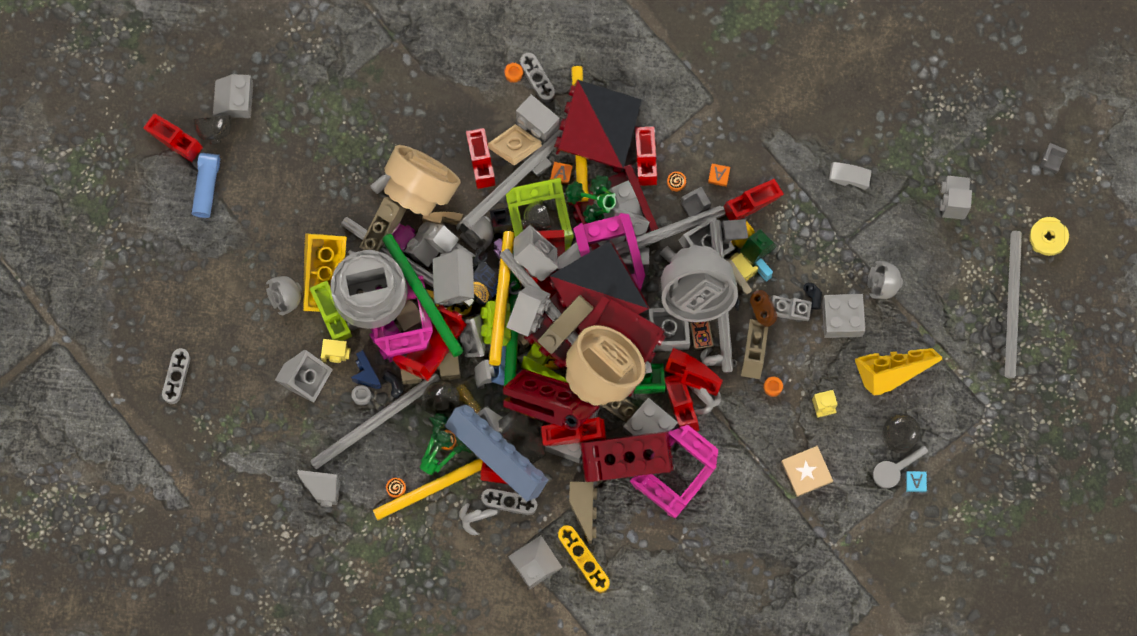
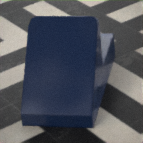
M363 350L356 353L358 360L355 362L359 370L364 371L351 377L352 382L375 389L382 388Z

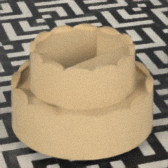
M403 145L395 146L385 166V173L391 176L384 188L385 194L389 195L391 200L398 202L403 208L410 209L416 214L421 213L423 216L430 215L436 204H448L461 183L458 176L439 161L418 150Z
M591 326L584 329L567 352L566 380L571 390L581 400L590 402L592 405H606L609 402L624 400L638 386L645 375V363L637 347L620 332L605 326Z

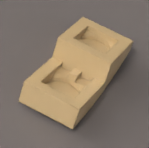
M434 212L423 216L422 221L423 223L427 221L443 225V222L457 225L463 219V214Z

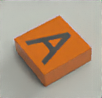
M554 162L550 179L561 178V184L569 185L573 166Z
M712 164L708 183L727 187L730 167Z

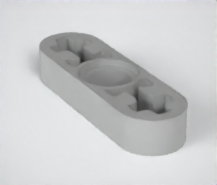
M532 53L523 54L520 58V65L535 93L542 102H551L555 97V90L539 61ZM526 59L532 61V71L529 64H525ZM538 73L543 76V79L540 82H535L532 76ZM544 85L545 90L549 92L550 96L543 95L541 86Z
M182 348L173 352L164 383L162 397L168 404H175L180 400L191 358L189 353ZM181 354H183L186 358L185 360L183 359L180 364V366L184 367V369H181L180 367H174V365H179V360L177 359V356L179 357L181 356ZM180 372L182 374L181 379L173 381L171 379L172 373ZM169 383L175 386L174 393L176 394V397L172 396L171 399H169V396L167 395V393H171L172 386L169 385Z
M486 489L481 496L482 503L488 508H496L524 515H532L537 510V501L535 499L530 500L534 508L531 507L530 510H526L525 506L520 505V509H516L518 498L522 499L521 503L523 504L528 502L516 493ZM492 493L494 498L499 499V495H503L501 497V505H497V500H492L491 503H488L485 496H489ZM513 497L515 504L512 507L505 506V498Z

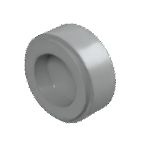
M364 385L356 386L352 391L353 401L358 405L367 404L371 400L370 389Z

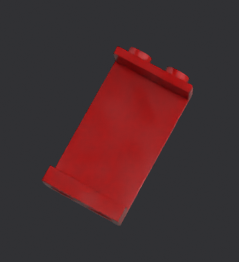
M442 305L436 306L453 335L458 339L466 327V323L462 320L463 316L454 310L450 312ZM433 323V332L425 350L408 353L406 357L396 355L392 358L400 369L426 381H429L449 352L448 347Z

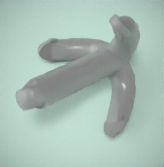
M711 347L702 351L700 358L703 364L707 367L708 365L722 366V360L724 359L722 355L707 356L713 350ZM732 359V362H734L733 367H735L737 365V361L735 359Z
M688 385L706 404L705 408L694 410L696 414H708L713 407L720 404V392H718L713 400L706 389L701 388L699 390Z
M467 503L459 512L463 528L471 535H479L480 533L470 527L469 523L494 516L498 511L496 508L484 511L475 510L466 515L467 509L470 506Z

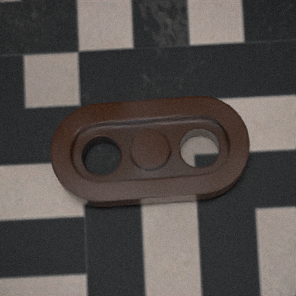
M763 290L755 291L751 295L750 303L756 319L765 327L772 326L777 320V313L771 298Z

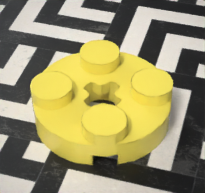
M1045 217L1034 224L1029 237L1035 252L1051 256L1060 253L1069 240V232L1066 226L1060 223V220L1053 217ZM1047 232H1050L1051 236H1054V238H1052L1051 241L1047 240V238L1044 237V235H1046Z

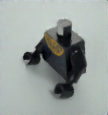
M480 248L476 250V257H472L474 298L462 302L467 307H470L474 301L478 304L496 301L499 275L485 263L487 253L484 256H479L482 252ZM516 281L511 282L508 297L511 294L516 295L520 292L521 287L517 290L512 288V286L517 284Z

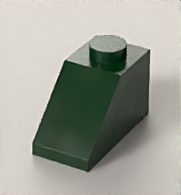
M759 230L747 239L740 252L754 264L774 250L777 245L763 231Z

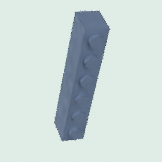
M467 405L455 408L445 426L526 501L537 498L548 482L543 472L536 469L512 444H509L502 438L499 432L490 427L486 420L479 417L473 408Z

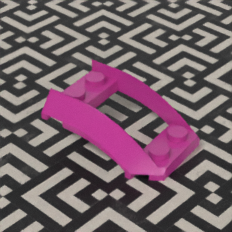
M620 213L619 216L584 225L581 223L573 228L581 257L590 252L589 244L625 235L635 272L631 275L641 291L645 272L629 214Z
M419 276L418 278L425 287L423 276ZM406 280L407 300L417 298ZM381 286L376 287V290L383 288ZM419 300L418 305L422 329L385 336L384 326L373 328L375 343L387 356L392 357L426 349L433 329L432 322Z
M689 425L673 431L670 430L671 448L677 442L703 463L705 467L681 497L653 474L634 476L630 480L636 490H640L667 512L668 516L673 518L680 514L716 469L718 449ZM654 453L649 458L653 459Z

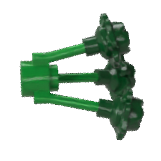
M597 175L596 179L591 180L590 191L593 192V195L585 193L582 183L577 181L569 184L566 189L568 202H572V204L581 201L583 197L597 200L598 206L596 204H592V206L587 205L586 210L583 212L584 221L587 223L603 220L605 217L604 213H610V209L616 205V194L609 191L612 182L608 180V177Z
M436 413L434 417H429L434 425L433 433L431 434V440L425 455L421 460L422 463L419 466L420 469L430 475H433L435 471L439 473L441 468L461 451L472 453V450L455 436L457 445L438 464L439 460L435 458L437 452L442 447L450 448V446H453L450 434L443 430L441 431V429L446 427L448 417L440 413ZM434 442H435V445H434V447H433L434 450H433L432 454L429 455V454H430V451H431V449H432V446H433V444H434Z

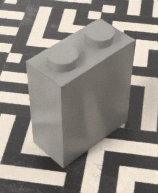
M458 248L453 249L451 253H442L439 257L433 259L434 304L452 306L474 298L472 253Z

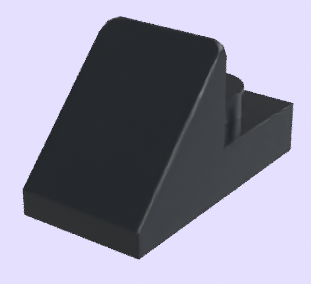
M508 207L490 210L494 237L496 239L503 238L505 231L513 232Z

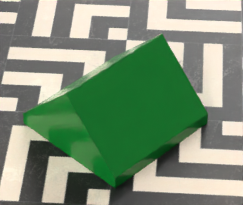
M651 364L652 372L644 375L643 380L638 384L633 394H664V364Z

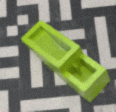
M328 281L311 287L310 291L332 340L344 341L351 338L352 335L346 321L335 308Z

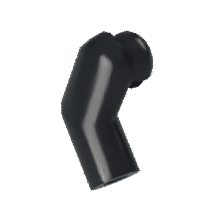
M805 283L803 290L812 299L811 308L820 310L821 290L813 283Z
M387 371L383 379L391 383V396L399 398L404 392L402 380L390 371Z

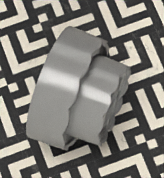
M694 245L681 249L672 257L670 264L665 267L662 273V304L670 315L688 322H706L725 315L733 308L738 298L735 273L731 264L723 259L719 252L714 251L708 246Z
M363 250L350 254L338 264L331 279V294L336 310L348 323L360 328H378L392 322L403 310L407 300V283L401 268L390 256L375 250ZM381 286L383 289L376 290V287ZM360 290L364 292L361 294H357V292Z

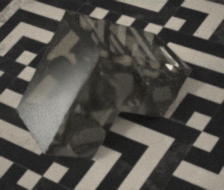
M514 410L499 420V433L502 435V438L515 443L516 450L526 457L531 464L545 456V446L543 445L541 430L544 422Z

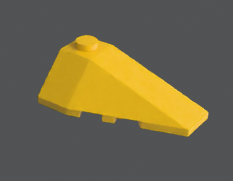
M305 233L303 311L320 312L310 288L324 281H328L331 288L333 273L338 264L345 258L346 236Z
M933 348L909 350L908 354H897L896 351L890 352L889 356H879V353L855 358L864 387L873 395H881L895 389L942 360V356Z

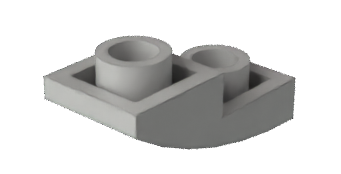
M831 163L830 181L843 186L851 184L864 190L869 188L871 170L845 163Z
M775 295L771 296L777 317L802 321L809 320L812 302L797 298L788 299Z
M484 360L475 367L477 389H483L484 384L492 383L491 377H495L494 367L489 365V360Z

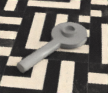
M922 446L897 464L890 461L880 462L873 471L875 483L882 488L894 487L900 480V470L928 453V449Z

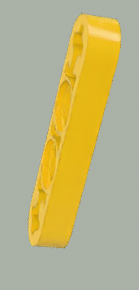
M563 526L558 532L560 542L592 588L599 593L605 592L609 587L607 575L575 529L571 526ZM565 530L566 532H572L570 537L573 540V542L575 541V539L578 540L577 542L573 543L570 547L567 546L570 544L568 538H562L564 536L563 531ZM575 546H581L584 549V553L581 556L573 554L572 550ZM592 562L595 565V570L593 572H586L584 564ZM598 571L601 573L597 574L598 578L606 581L604 588L601 586L596 587L597 580L595 577L592 580L590 579Z

